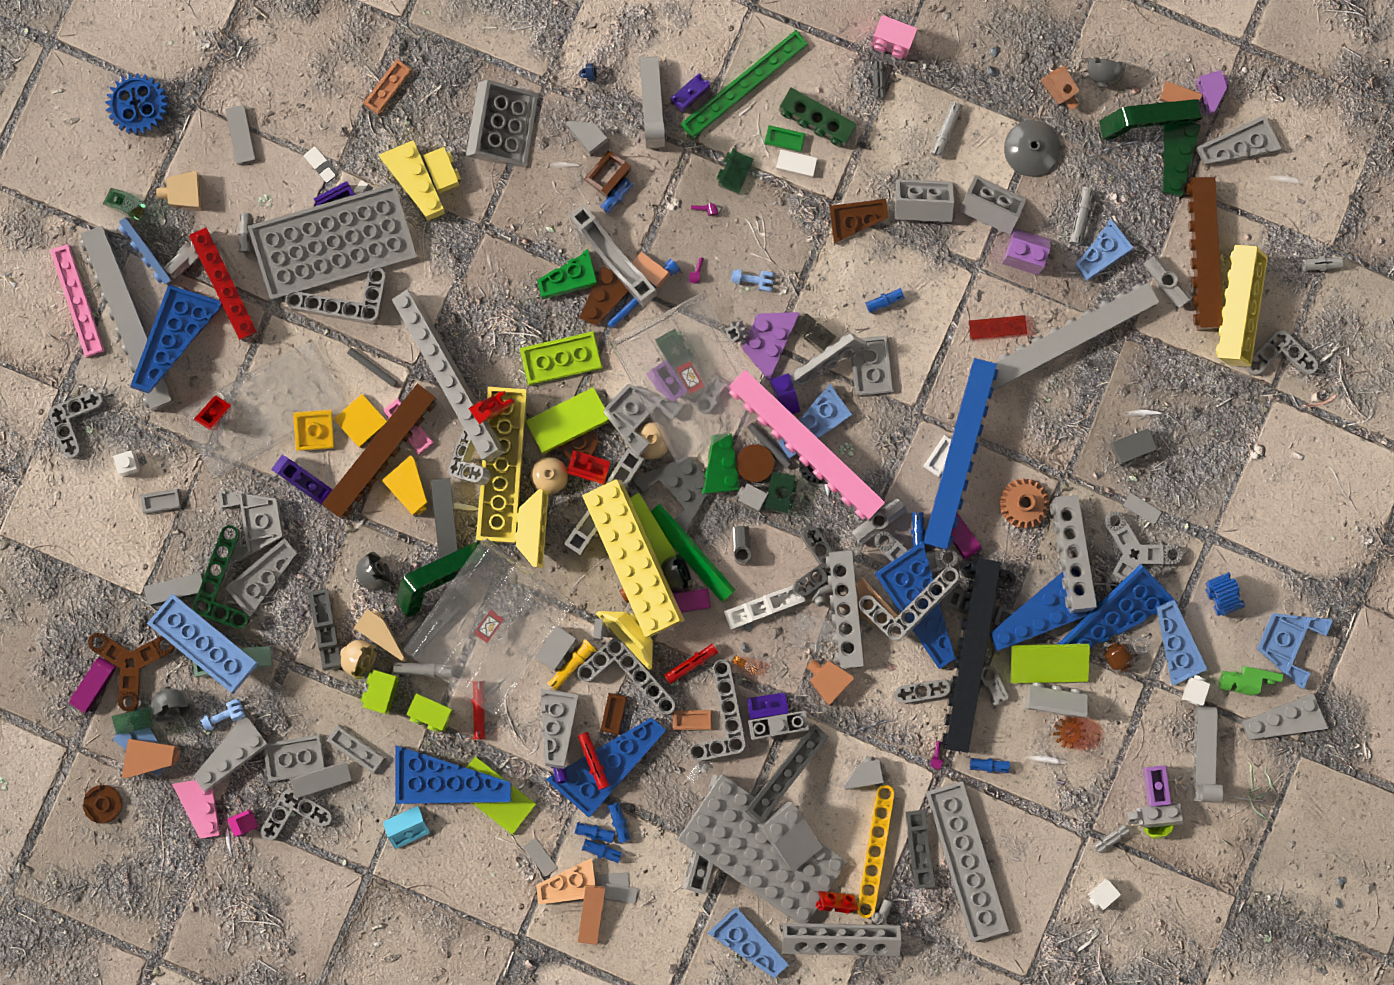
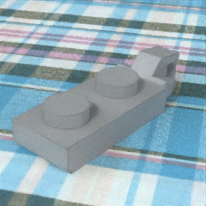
M595 619L593 640L602 642L603 637H608L607 624H604L603 619Z
M1180 803L1137 808L1136 811L1127 812L1128 824L1139 823V826L1144 828L1183 824Z

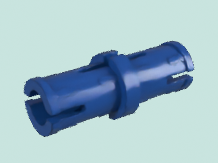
M624 177L620 184L610 191V195L600 205L601 209L609 214L618 202H622L623 196L633 187V184L629 183L630 181Z
M901 288L887 294L882 293L880 297L865 302L869 313H872L884 307L888 308L890 307L889 305L904 300L905 297Z
M917 512L911 513L913 547L924 541V534H926L924 529V512H919V520H917Z
M970 758V770L987 771V773H1009L1010 761L992 760V758Z
M620 802L608 805L613 820L612 826H615L619 843L631 840L626 825L627 819L623 816Z
M577 822L574 834L589 837L594 841L597 839L612 843L615 831L599 828L598 825L591 826Z
M585 839L581 849L582 851L597 855L599 859L605 858L617 864L622 854L621 851L606 847V844L602 843L600 845Z

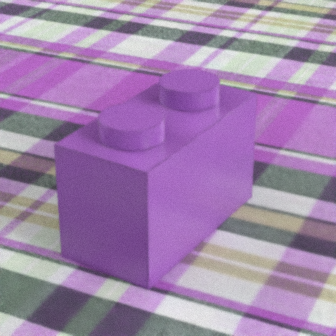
M1166 765L1143 767L1147 805L1160 806L1171 804Z

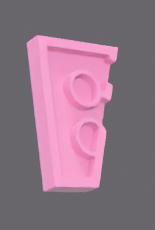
M196 780L172 784L199 838L220 835L213 788L205 793Z

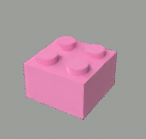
M882 15L871 46L876 51L892 53V56L897 59H906L917 28Z

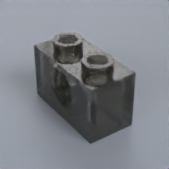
M807 313L794 327V332L820 353H823L836 339L833 333Z

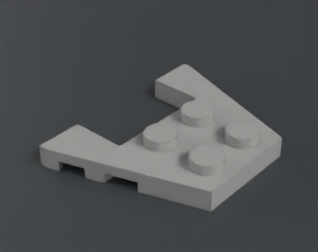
M627 384L605 407L604 413L635 456L639 457L649 446V442L635 431L656 409L673 420L683 409L684 405L678 402L677 404L672 403L665 397L653 396L650 394L651 392Z
M222 490L218 491L221 508L241 506L246 544L235 547L230 565L244 560L284 537L279 499Z

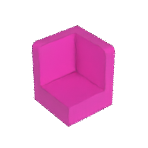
M252 809L227 819L234 837L258 828V823Z

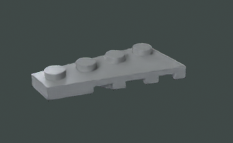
M284 538L225 587L249 617H251L297 554L296 550Z
M541 689L545 766L565 769L579 699L578 694Z
M1313 693L1241 721L1248 740L1328 729Z

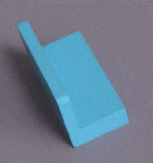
M418 806L383 822L387 837L394 849L430 833Z

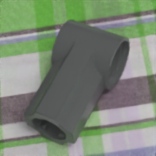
M749 526L732 527L735 562L739 565H747L751 560ZM740 551H745L748 557L745 560H740L737 554Z

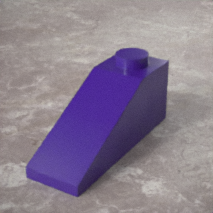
M283 454L271 469L321 505L333 490Z

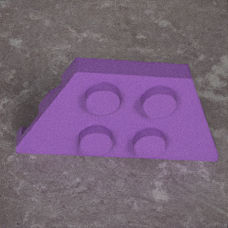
M798 312L757 314L749 332L750 336L746 338L742 350L749 356L767 380H770L800 314Z

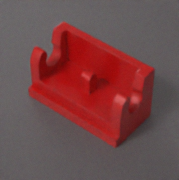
M501 391L496 396L480 401L468 409L477 422L481 424L505 412L514 403V400L510 398L504 402L502 396L506 392Z
M573 450L567 474L604 484L610 461Z

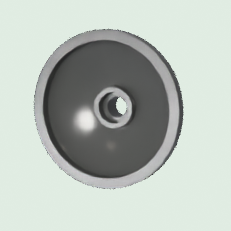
M1030 120L1017 124L1010 130L1004 142L1006 161L1014 171L1024 176L1036 177L1046 174L1056 165L1060 157L1061 145L1056 132L1050 126L1040 121ZM1031 143H1036L1037 148H1032Z

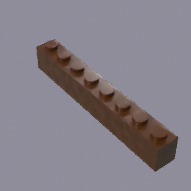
M1193 177L1186 186L1187 195H1190L1187 210L1188 213H1191L1188 229L1189 232H1192L1189 248L1190 251H1193L1190 267L1194 269V277L1191 278V286L1195 289V295L1192 296V305L1196 308V314L1193 315V324L1196 326L1197 331L1219 330L1220 326L1223 325L1216 181L1215 177Z
M417 383L327 496L322 505L340 519L343 517L347 518L353 511V504L355 502L359 503L365 496V489L367 487L371 488L377 481L376 475L380 471L383 473L388 467L389 463L387 461L391 456L396 457L401 450L399 446L403 441L407 442L413 435L411 431L414 427H419L423 423L425 413L427 411L431 412L435 408L437 398Z

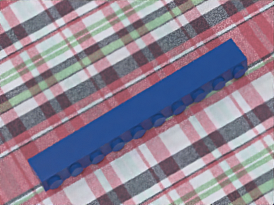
M974 358L972 361L923 541L924 545L941 550H946L947 546L951 547L954 536L951 535L952 528L956 529L959 517L955 516L957 509L961 510L964 499L961 498L962 491L966 492L969 480H966L967 472L971 473L974 464L971 461L972 454L976 455L979 443H976L977 435L981 436L984 427L981 424L982 417L986 418L989 406H986L987 398L991 399L994 390V388H991L992 380L996 381L999 371L996 369V363Z

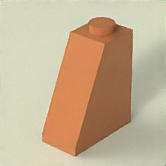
M128 739L121 778H131L174 766L180 756V751L177 750L178 746Z

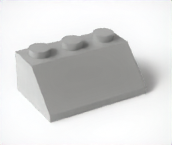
M975 175L959 211L965 216L973 217L985 225H990L1000 232L1010 235L1021 214L1026 198Z
M896 179L895 219L902 221L952 222L954 209L953 182Z
M1034 682L1033 686H1027L1024 709L1087 718V695L1082 694L1083 690L1071 689V692L1063 691L1064 687L1052 686V689L1044 688L1045 684Z

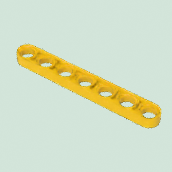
M888 785L880 786L875 797L857 904L859 909L857 912L863 918L872 917L876 907L894 799V791ZM883 788H887L891 792L888 799L880 797V791ZM880 807H884L887 810V816L883 819L879 818L876 813ZM879 826L884 829V835L881 838H877L873 834L874 829ZM873 846H879L881 849V854L878 857H873L870 854V849ZM870 865H875L878 869V873L875 876H869L867 873V868ZM868 884L873 885L875 888L874 893L870 896L864 893V887ZM863 904L871 906L870 914L864 915L861 913L860 908Z

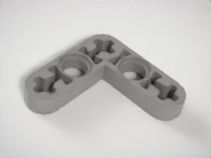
M1281 330L1273 334L1253 355V364L1259 359L1264 361L1258 365L1257 368L1259 370L1255 369L1253 371L1251 369L1252 365L1251 367H1245L1250 375H1258L1282 353L1299 371L1305 375H1310L1318 369V362L1289 333ZM1283 335L1285 337L1283 339L1285 343L1281 342L1276 347L1272 345L1278 341L1277 336L1281 337ZM1265 348H1270L1273 351L1271 358H1266L1263 355ZM1291 348L1299 350L1300 355L1298 358H1293L1290 355ZM1303 356H1306V358H1304L1303 360L1306 363L1311 362L1312 369L1306 370V364L1303 361H1301L1300 363H1298L1297 361L1300 360Z
M88 392L57 404L49 410V418L63 454L68 458H77L81 453V447L71 419L99 409L103 405L104 399L98 392ZM92 396L99 398V400L96 401V405H94L93 403L86 404L88 406L87 409L85 403L82 401V399H85L86 402L91 401ZM79 402L81 410L75 413L71 410V406L73 403ZM56 410L63 412V414L60 415L61 420L67 421V423H61L58 426L56 425L57 423H60L59 419L57 417H54V415L56 414ZM68 427L70 434L67 437H62L60 435L61 428ZM73 438V440L70 441V444L73 447H76V449L74 450V454L67 452V450H69V445L67 442L63 443V441H68Z
M463 429L449 465L448 473L459 480L485 485L490 479V471L470 463L475 446L466 430Z
M287 789L282 793L262 826L261 835L268 841L276 839L293 811L319 826L329 825L332 822L333 815L328 809L306 796L301 797L303 800L295 808L294 806L297 803L293 801L287 803V798L285 797L286 794L290 795L293 793V789ZM309 802L312 805L310 813L302 811L303 803ZM316 807L319 808L318 813H327L328 821L321 823L319 816L311 817L315 813ZM278 809L285 811L286 816L283 820H277L275 817V812ZM272 819L275 823H278V824H281V825H280V827H278L277 825H275V827H274V829H273V832H275V835H270V836L268 837V836H267V833H268V832L265 831V830H266V828H271V827H272L273 823H270V820Z

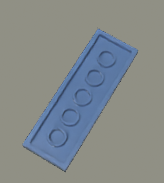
M173 594L147 623L232 694L237 691L258 665L256 661Z

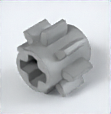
M742 320L738 322L732 321L730 322L731 327L725 328L727 331L726 338L732 340V344L737 342L740 344L744 343V338L750 336L748 334L749 326L744 325Z

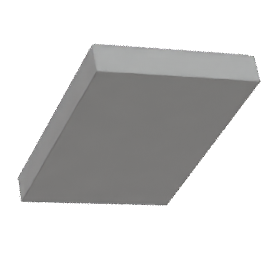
M887 335L861 338L867 342L869 348L864 351L862 348L854 352L855 356L851 358L855 396L893 393Z
M321 734L267 743L269 746L264 749L268 782L294 778L326 767Z

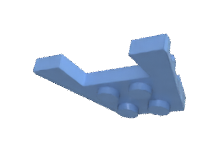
M1272 613L1256 649L1299 688L1304 689L1311 673L1292 665L1307 629L1322 636H1327L1333 620Z

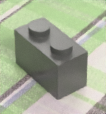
M1149 428L1110 444L1118 465L1124 464L1125 467L1136 463L1135 459L1141 456L1142 459L1153 456V452L1157 450Z

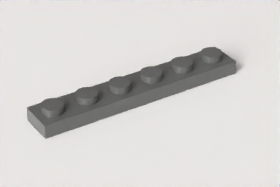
M816 724L812 725L750 803L745 812L758 824H761L829 736Z

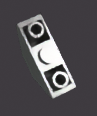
M806 711L748 720L751 740L809 730Z

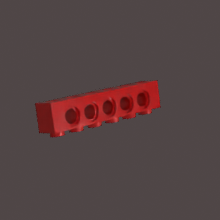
M207 227L190 234L189 238L239 341L257 333Z

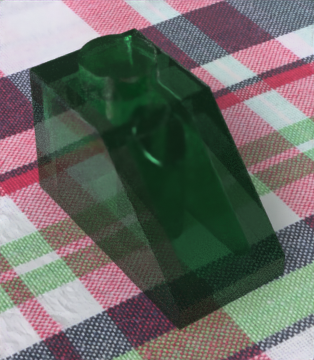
M110 188L103 202L104 206L136 220H139L143 215L147 204L130 193Z
M150 706L112 715L116 735L155 725Z

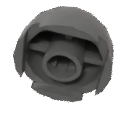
M1089 57L1087 71L1089 77L1098 82V86L1109 87V84H1114L1121 80L1125 72L1126 62Z
M375 552L365 555L356 565L357 583L370 591L383 590L391 585L390 582L393 581L388 565L386 563L382 565L379 561L381 557Z
M171 687L161 688L160 692L153 697L150 705L152 717L157 722L175 720L172 716L181 713V717H183L191 710L186 694L181 690Z

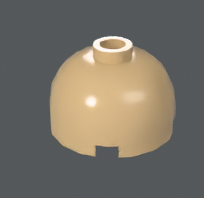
M647 422L635 431L649 442V446L640 455L645 460L659 459L667 453L670 447V436L663 425L657 422Z
M547 456L540 458L531 469L530 479L532 485L537 491L539 489L549 491V495L560 492L568 482L566 466L555 457Z
M355 640L344 646L340 656L341 666L345 673L358 680L363 679L365 676L362 674L365 671L369 672L375 662L377 652L374 651V648L376 646L364 640Z

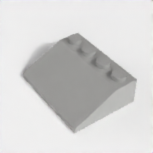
M488 79L479 82L466 156L482 161L525 168L527 166L538 93Z

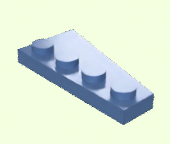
M829 384L801 416L799 421L819 439L851 417L852 414L831 384ZM782 439L779 441V446L789 459L797 454L796 452L792 454L785 447L786 443Z
M737 907L732 909L708 932L709 935L773 978L778 976L789 965Z

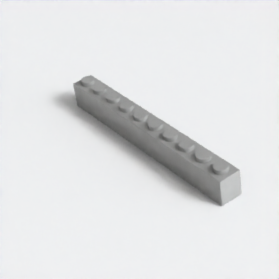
M99 226L82 233L81 237L83 240L80 243L83 250L89 254L87 261L91 269H95V281L103 289L101 296L103 301L109 304V316L117 324L115 331L117 336L123 339V351L126 356L129 355L131 359L129 366L131 371L135 373L149 336L107 231L103 226ZM165 376L149 394L144 392V404L152 411H157L175 403Z
M1141 282L1132 287L1133 291L1129 293L1124 291L1116 295V300L1109 302V300L1104 301L1098 305L1100 308L1095 311L1092 309L1082 313L1083 317L1078 320L1075 317L1065 322V327L1060 329L1057 326L1051 329L1046 337L1043 338L1040 335L1034 338L1032 344L1028 346L1023 344L1015 349L1016 352L1011 355L1006 353L998 358L1000 361L996 362V369L999 370L996 381L992 380L991 388H994L993 391L1156 306L1159 300L1149 282L1144 285Z
M408 289L393 298L392 301L481 459L490 463L504 454L505 450L488 420L479 424L468 409L477 404L476 399L417 295Z

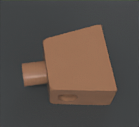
M1064 65L1041 79V82L1058 104L1065 102L1070 110L1080 104L1075 97L1079 89Z
M813 659L807 665V668L814 674L809 681L827 705H830L854 679L853 676L830 661H827L822 666Z

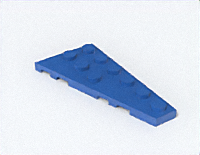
M168 284L130 388L149 394L222 307L221 302Z
M923 541L874 573L900 612L933 581ZM934 587L932 594L938 596L936 587ZM921 600L918 604L919 609H926L929 604L928 601ZM939 602L913 629V632L938 669L955 659ZM911 613L905 616L907 623H912L915 619L914 614Z
M1140 564L1058 644H1089L1090 649H1092V646L1101 641L1105 642L1109 640V637L1117 633L1121 634L1142 623L1147 617L1155 613L1157 614L1156 607L1174 598Z
M1071 569L1072 575L1079 577V572L1076 569ZM1063 571L989 633L996 651L1083 618L1091 612L1070 613L1069 608L1065 604L1067 593L1066 589H1063L1062 586ZM1074 588L1075 593L1082 596L1081 589ZM1095 593L1096 605H1098L1100 602Z
M651 717L596 749L597 756L601 765H604V773L610 784L609 787L603 790H598L596 781L589 772L591 769L585 756L565 767L568 782L556 784L554 774L546 778V780L589 818L666 730Z
M395 745V804L512 802V782Z

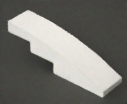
M792 585L726 610L724 614L730 629H734L805 602V598L796 596Z

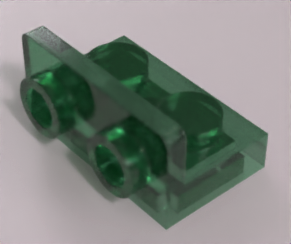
M735 148L732 149L731 153L727 152L724 159L726 166L724 170L720 169L716 178L719 180L718 186L739 195L754 159L737 152Z

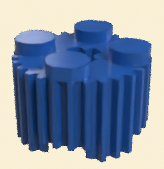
M1229 572L1210 579L1205 583L1207 597L1209 600L1213 599L1215 604L1213 608L1217 616H1225L1245 607L1244 600L1240 601L1239 599L1240 589L1238 583L1234 578H1230L1231 574Z

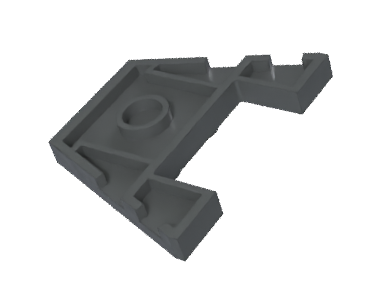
M688 456L632 480L643 493L660 481L685 509L674 519L685 532L707 494H702L706 479L704 478L705 475Z

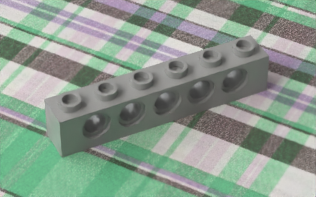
M1078 495L1055 497L1050 504L1051 515H1054L1053 531L1057 533L1058 538L1056 549L1057 552H1060L1061 556L1059 567L1064 575L1062 586L1063 589H1066L1067 593L1065 604L1069 608L1070 613L1093 611L1097 605ZM1062 514L1069 515L1070 521L1064 520ZM1065 532H1070L1073 535V539H1068L1065 536ZM1068 551H1074L1076 558L1070 557ZM1071 569H1076L1079 572V577L1073 576ZM1074 588L1081 589L1082 596L1077 595Z
M853 550L829 552V556L826 557L827 568L831 569V576H828V585L833 588V595H830V604L835 608V614H832L833 626L836 625L837 633H834V643L839 648V652H836V663L840 664L841 668L864 666V654ZM839 565L846 568V574L843 576H839L836 573V567ZM839 585H846L848 587L846 595L839 594ZM847 604L850 607V612L848 614L841 613L840 605ZM844 623L852 626L850 633L842 631L841 626ZM850 642L854 645V650L846 652L843 645Z
M712 775L708 793L719 776ZM693 850L682 888L705 894L713 864Z
M783 923L782 954L900 956L901 929L897 925Z

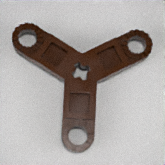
M94 633L88 639V645L92 651L120 668L118 705L123 711L130 712L138 707L141 669L174 651L175 646L171 643L168 650L164 651L161 649L160 643L162 640H165L163 636L133 651H129L102 633ZM97 637H101L103 640V646L100 648H96L93 645V641ZM132 658H134L133 663L135 664V666H130L128 668V663L126 662V660H131ZM127 696L132 697L134 701L131 707H126L123 703Z

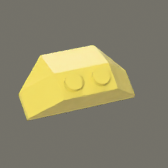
M543 489L536 491L520 506L519 512L516 515V522L518 524V530L515 533L516 547L531 565L537 568H543L549 491Z
M598 611L596 615L603 619L607 627L650 671L652 669L653 640L650 637L644 636L641 627L637 624L636 616L633 613L629 615L627 612Z

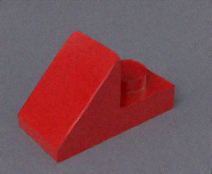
M215 395L194 420L207 429L216 431L220 420L230 410L231 404Z

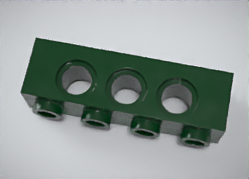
M790 87L779 106V111L783 117L798 121L797 124L799 126L814 130V134L821 138L825 136L837 147L843 146L845 148L857 125ZM802 106L805 108V112L797 113L795 108ZM818 115L822 121L815 123L812 117ZM834 124L838 127V131L831 132L828 126Z

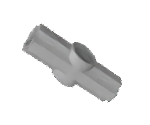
M210 234V236H211V238H212V240H213V242H214V244H215V243L217 242V240ZM192 242L185 243L178 250V254L163 267L175 280L189 267L195 266L200 261Z
M1157 254L1143 264L1156 280L1158 287L1165 291L1178 308H1181L1192 299L1191 295L1178 281L1176 274L1168 269ZM1163 278H1170L1172 284L1169 286L1166 285L1163 282Z
M896 498L875 513L868 521L866 520L854 529L851 534L862 545L907 510L902 502ZM881 517L884 520V525L881 527L876 526L874 518Z

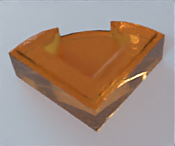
M737 655L732 659L733 663L752 675H755L758 671L755 666Z

